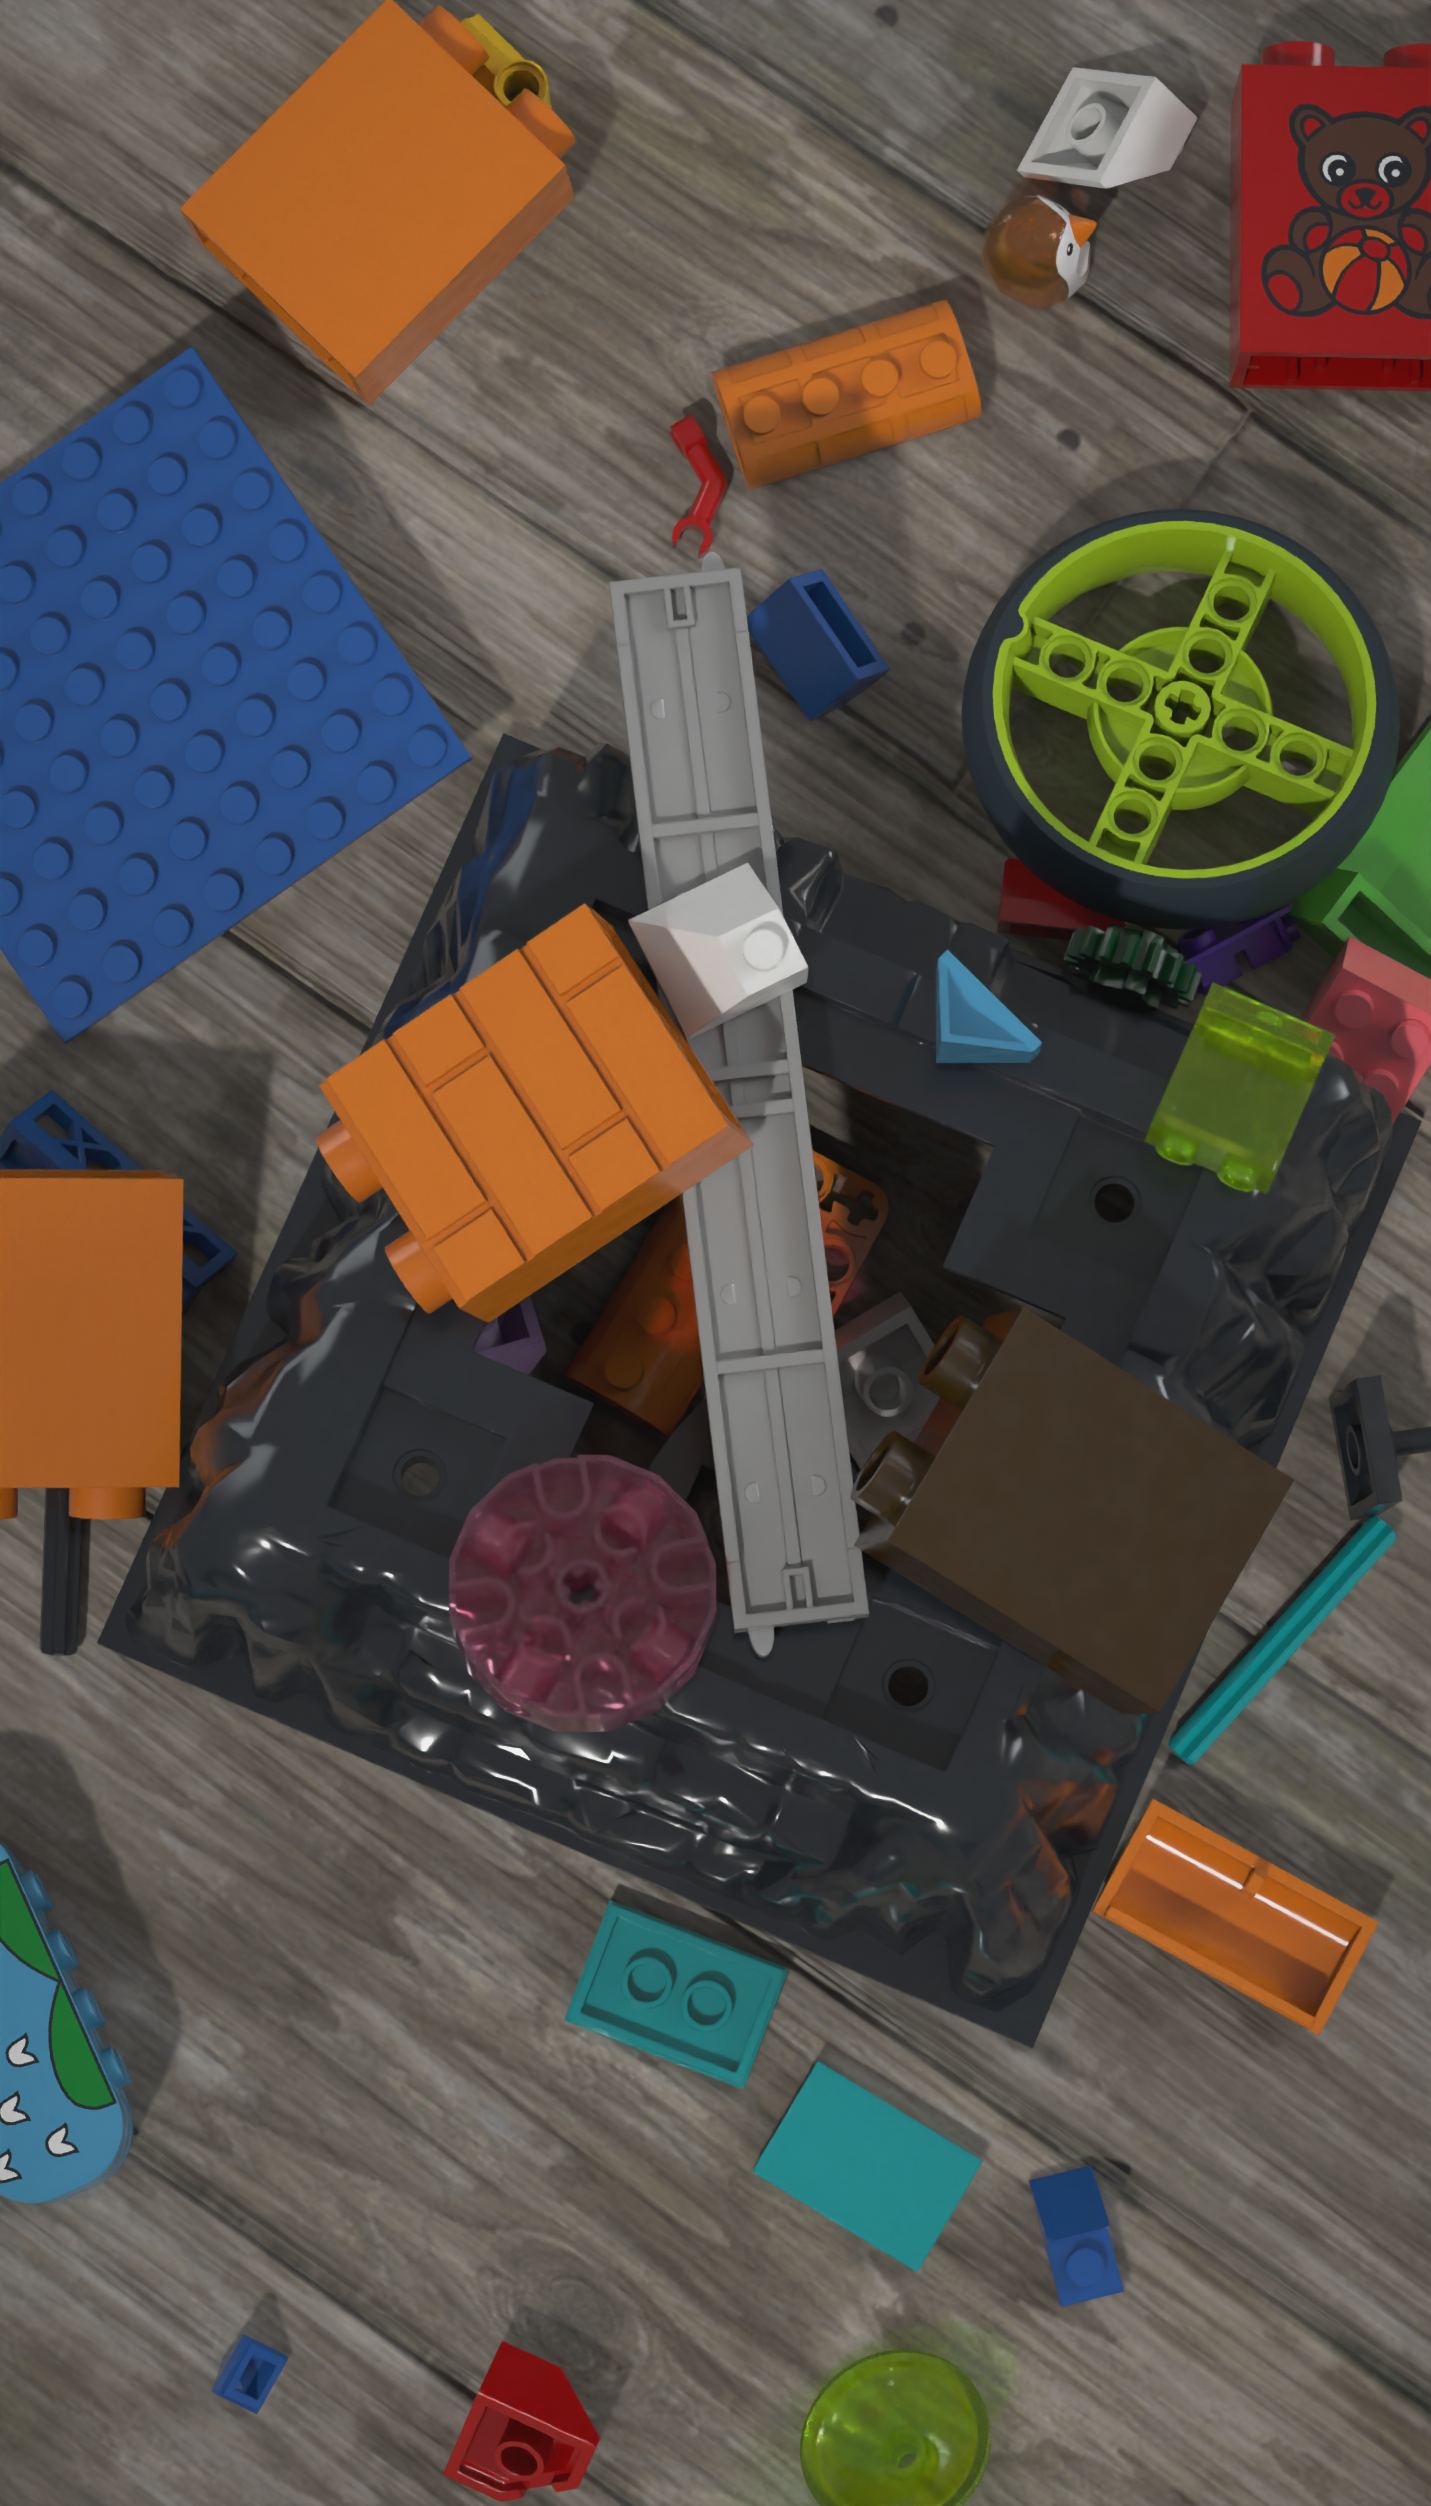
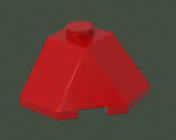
M502 2341L479 2388L442 2475L500 2502L521 2499L524 2497L527 2489L552 2485L555 2492L578 2489L601 2438L561 2367Z

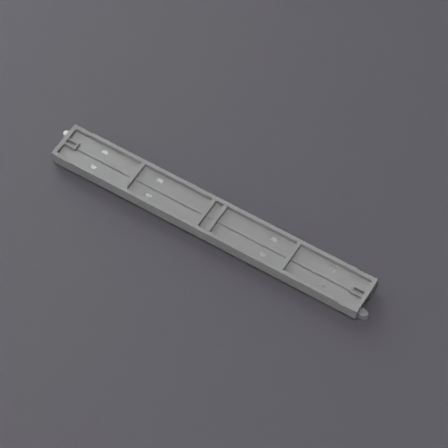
M709 552L704 557L702 572L609 582L648 910L741 865L749 863L783 915L741 567L725 569L720 556L715 552ZM656 979L658 997L660 998L663 1005L665 1006V1008L671 1015L672 1019L674 1020V1022L682 1032L683 1036L685 1037ZM793 989L687 1040L754 1144L683 1192L682 1200L734 1633L747 1632L753 1650L762 1658L767 1657L772 1650L774 1627L827 1621V1623L853 1621L854 1619L868 1618L869 1615L862 1553L859 1548L854 1546L859 1537L856 1503L850 1498L853 1489V1478Z

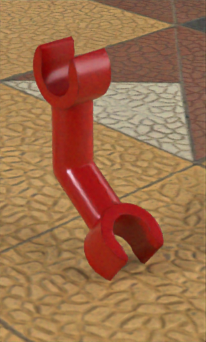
M690 414L671 425L672 431L669 434L677 449L688 460L702 484L688 517L681 519L675 525L671 543L672 547L675 548L679 542L680 535L687 529L699 531L704 539L698 554V558L701 559L708 553L711 547L712 530L710 526L725 493L728 481L709 449L701 428Z

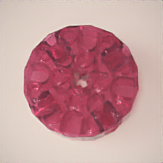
M578 1455L577 1458H555L540 1465L537 1462L506 1475L470 1510L449 1558V1623L469 1675L505 1711L555 1732H609L656 1713L694 1676L714 1629L716 1617V1562L696 1511L659 1475L611 1455ZM586 1583L594 1585L595 1602L592 1603L591 1601L584 1600L579 1605L571 1602L569 1586L581 1590Z

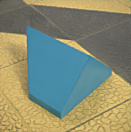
M946 950L938 958L936 966V1063H1030L1039 1054L1042 1042L949 950Z

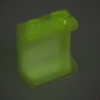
M1212 983L1144 1142L1156 1146L1157 1153L1173 1163L1185 1166L1196 1163L1217 1172L1219 1180L1231 1188L1244 1192H1252L1256 1189L1267 1194L1335 1038V1034L1216 983Z

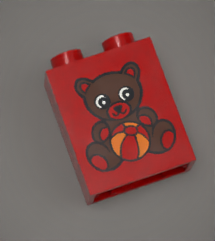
M1290 41L1277 43L1263 49L1261 52V64L1241 65L1231 103L1229 388L1431 392V44H1408L1392 48L1384 54L1383 67L1335 66V52L1327 45L1309 41Z

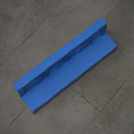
M53 1090L49 1091L10 1121L0 1137V1169L89 1170L87 1168V1160L100 1162L109 1170H143ZM48 1115L67 1132L68 1140L50 1136L37 1122ZM184 1205L183 1243L197 1246L211 1260L200 1268L183 1253L182 1317L187 1313L202 1288L231 1265L238 1254Z

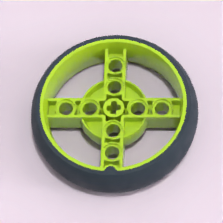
M1193 509L1153 510L1111 519L1073 535L1054 546L1033 562L1011 584L996 604L979 635L965 678L961 710L965 754L978 798L990 822L1004 843L1023 865L1045 884L1066 898L1094 912L1123 922L1165 929H1206L1232 925L1260 917L1289 904L1327 878L1354 850L1370 828L1384 802L1393 777L1398 754L1400 730L1397 688L1385 644L1370 614L1356 594L1338 574L1314 553L1293 539L1267 526L1237 516ZM1165 572H1184L1213 576L1189 627H1170L1148 632L1130 641L1119 651L1048 622L1066 605L1089 591L1128 577ZM1270 599L1287 609L1305 624L1333 659L1342 678L1351 712L1352 733L1350 748L1274 717L1272 700L1265 680L1256 664L1245 653ZM1231 605L1240 609L1245 616L1238 620H1227L1219 616L1215 609L1220 606ZM1196 658H1209L1215 661L1220 669L1213 673H1202L1193 668L1190 662ZM1067 662L1078 667L1081 673L1075 677L1064 678L1053 673L1051 667L1057 663ZM1124 686L1135 691L1138 698L1131 702H1120L1112 698L1108 691L1114 687ZM1012 688L1087 720L1089 737L1096 756L1107 775L1115 783L1114 789L1089 842L1072 832L1053 816L1030 787L1018 763L1011 741L1009 708ZM1177 710L1190 714V718L1187 717L1183 725L1171 720L1172 717L1175 718ZM1229 735H1242L1251 741L1253 747L1245 751L1233 750L1225 744L1223 739ZM1288 759L1302 760L1309 766L1311 771L1305 775H1293L1285 771L1280 763ZM1147 764H1160L1169 770L1171 776L1163 780H1153L1146 777L1140 769ZM1242 786L1316 816L1305 829L1291 840L1251 860L1229 866L1191 870L1158 868L1147 865L1172 810H1191L1213 805L1229 797ZM1124 817L1137 818L1144 823L1146 830L1137 834L1124 833L1117 827L1115 822Z

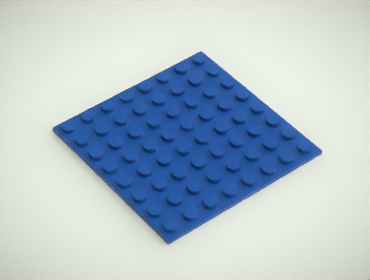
M192 346L0 483V949L63 1043L67 1044L473 759Z

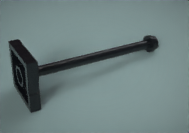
M1381 1375L1357 1378L1347 1384L1344 1390L1337 1391L1329 1397L1350 1521L1378 1516L1402 1502L1403 1498L1396 1464L1397 1457L1431 1452V1426L1392 1431L1389 1425Z

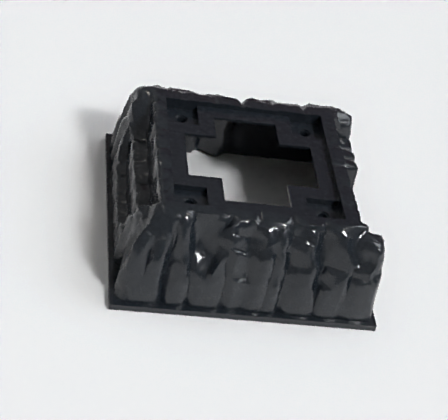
M503 733L360 1055L383 1039L386 1040L391 1037L392 1033L448 995H453L459 991V988L516 949H521L527 945L529 940L584 903L614 927L658 995L656 977L628 923L629 919L648 911L630 757L627 754L602 742L585 756L560 747L543 750ZM773 826L783 916L808 965L807 983L793 989L802 1067L994 1148L943 1268L1064 1319L1060 1329L1062 1332L1277 1468L1422 1121L1400 1112L1395 1122L1392 1123V1111L1383 1094L1366 1084L1363 1075L1356 1069L1313 1045L1303 1037L1271 1039L1260 1052H1257L1158 1009L1156 1011H1149L1138 1006L1113 1003L1102 998V992L1088 985L1087 979L1011 948L1010 940L973 923L960 922L918 900L906 901L889 888L844 874L836 850L799 837H783ZM946 950H949L1042 1042L1039 1054L1030 1063H936V966L938 958ZM335 1111L327 1128L340 1120ZM318 1147L181 1453L179 1487H166L97 1644L1032 2049L1206 1635L1161 1713L1120 1714L861 1550L869 1609L868 1618L836 1623L821 1621L788 1625L787 1630L774 1627L772 1650L767 1657H759L752 1648L747 1632L734 1633L731 1606L542 1526L594 1403L473 1352L486 1322L459 1309L453 1299L431 1314L424 1311L400 1280L385 1252V1246L408 1232L409 1228L384 1188L362 1203H358L340 1183ZM1106 1192L1119 1193L1129 1203L1130 1216L1120 1222L1106 1221L1097 1213L1095 1199ZM417 1463L430 1464L440 1473L437 1487L434 1491L424 1496L412 1495L402 1486L404 1473L410 1466ZM857 1516L860 1535L868 1520ZM901 1671H911L918 1674L926 1686L925 1698L913 1706L898 1704L891 1697L888 1689L889 1680L892 1676Z

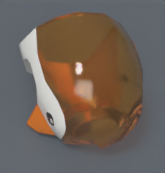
M1020 196L1003 206L985 228L981 258L982 267L998 290L1005 296L1028 308L1050 307L1067 300L1086 282L1090 274L1091 257L1090 243L1087 239L1095 230L1097 223L1091 219L1071 215L1061 205L1042 196Z

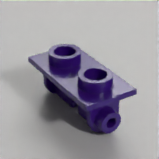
M1290 904L1260 917L1232 925L1191 929L1181 935L1177 940L1179 946L1174 949L1178 951L1177 953L1184 956L1182 961L1197 965L1196 971L1202 973L1196 994L1201 992L1203 996H1207L1243 976L1234 957V954L1242 950L1250 967L1253 969L1292 950V942L1300 938L1299 931L1293 920L1288 916L1282 920L1280 919L1281 916L1292 911Z

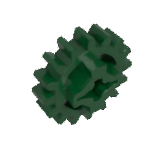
M1115 923L1109 924L1106 932L1094 926H1088L1087 930L1077 927L1072 934L1063 959L1064 962L1070 964L1069 969L1071 971L1084 974L1083 978L1088 980L1087 984L1102 992V998L1119 1005L1128 1004L1142 1007L1149 1011H1156L1160 1002L1173 1009H1177L1178 1005L1189 1007L1190 1003L1193 1002L1202 977V973L1196 971L1198 966L1182 961L1184 956L1177 953V950L1168 947L1163 942L1164 937L1145 929L1139 931L1124 928Z

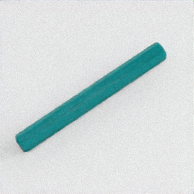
M1372 1516L1365 1522L1169 1740L1168 1746L1176 1756L1189 1765L1196 1763L1394 1543L1397 1535L1385 1521L1377 1516Z

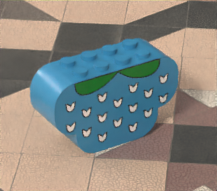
M0 1841V2195L23 2203H58L99 2186L111 2178L122 2166L130 2151L134 2132L133 2115L123 2087L132 2084V2080L117 2048L112 2049L110 2046L105 2049L96 2029L106 2025L104 2016L92 1991H87L85 1987L78 1989L70 1970L79 1967L80 1964L65 1931L60 1932L59 1928L53 1931L44 1912L54 1908V1905L40 1874H35L32 1869L26 1871L14 1851Z

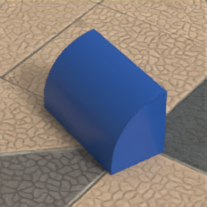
M823 569L789 578L747 616L748 631L810 722L846 704L891 670Z

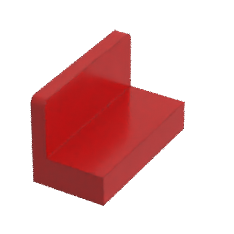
M1010 858L1005 861L997 932L1070 941L1077 927L1087 930L1088 926H1094L1106 932L1108 925L1115 923L1125 928V922L1094 912L1066 898L1045 884L1023 865L1019 859Z

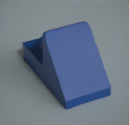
M1089 2165L1029 2180L1060 2307L1124 2292L1108 2231L1111 2228L1092 2166Z

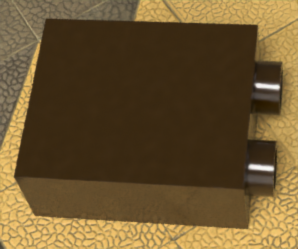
M1025 1307L988 1316L982 1327L964 1315H960L949 1325L937 1341L921 1370L918 1380L919 1384L938 1395L940 1399L915 1442H912L895 1430L891 1431L875 1448L856 1479L850 1498L872 1512V1515L854 1546L1120 1714L1161 1713L1294 1479Z

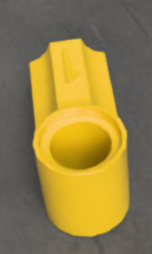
M479 14L461 21L489 55V59L473 75L487 91L506 107L511 102L507 98L512 92L523 88L531 89L552 109L547 75L539 65L533 61L525 60Z

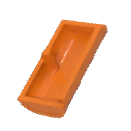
M945 299L710 372L747 491L755 488L759 489L960 426L982 416L980 395L968 353L955 315Z
M682 1194L668 1202L562 1376L563 1379L666 1438H669L678 1427L704 1384Z
M1155 1799L1151 1800L1092 1909L1093 1913L1318 2036L1323 2030L1379 1924L1378 1921Z

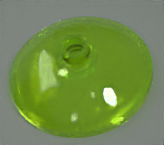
M900 2349L879 2352L864 2357L844 2368L824 2386L814 2400L806 2416L800 2440V2460L803 2475L810 2492L820 2506H963L975 2492L986 2471L992 2445L991 2422L983 2398L975 2385L965 2373L951 2362L937 2355L918 2350ZM908 2453L916 2454V2459L910 2466L905 2468L898 2467V2462L904 2455Z

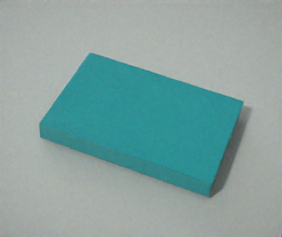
M610 1900L564 2021L743 2090L789 1969Z
M817 2061L752 2170V2173L913 2271L918 2272L983 2161Z

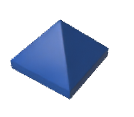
M243 2334L223 2357L212 2392L257 2414L289 2357Z

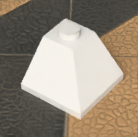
M1073 67L1017 171L1026 178L1104 189L1162 173L1171 169L1177 156L1182 152L1185 141L1198 117L1156 77Z
M749 863L741 865L628 920L687 1040L807 983L808 965L779 907Z

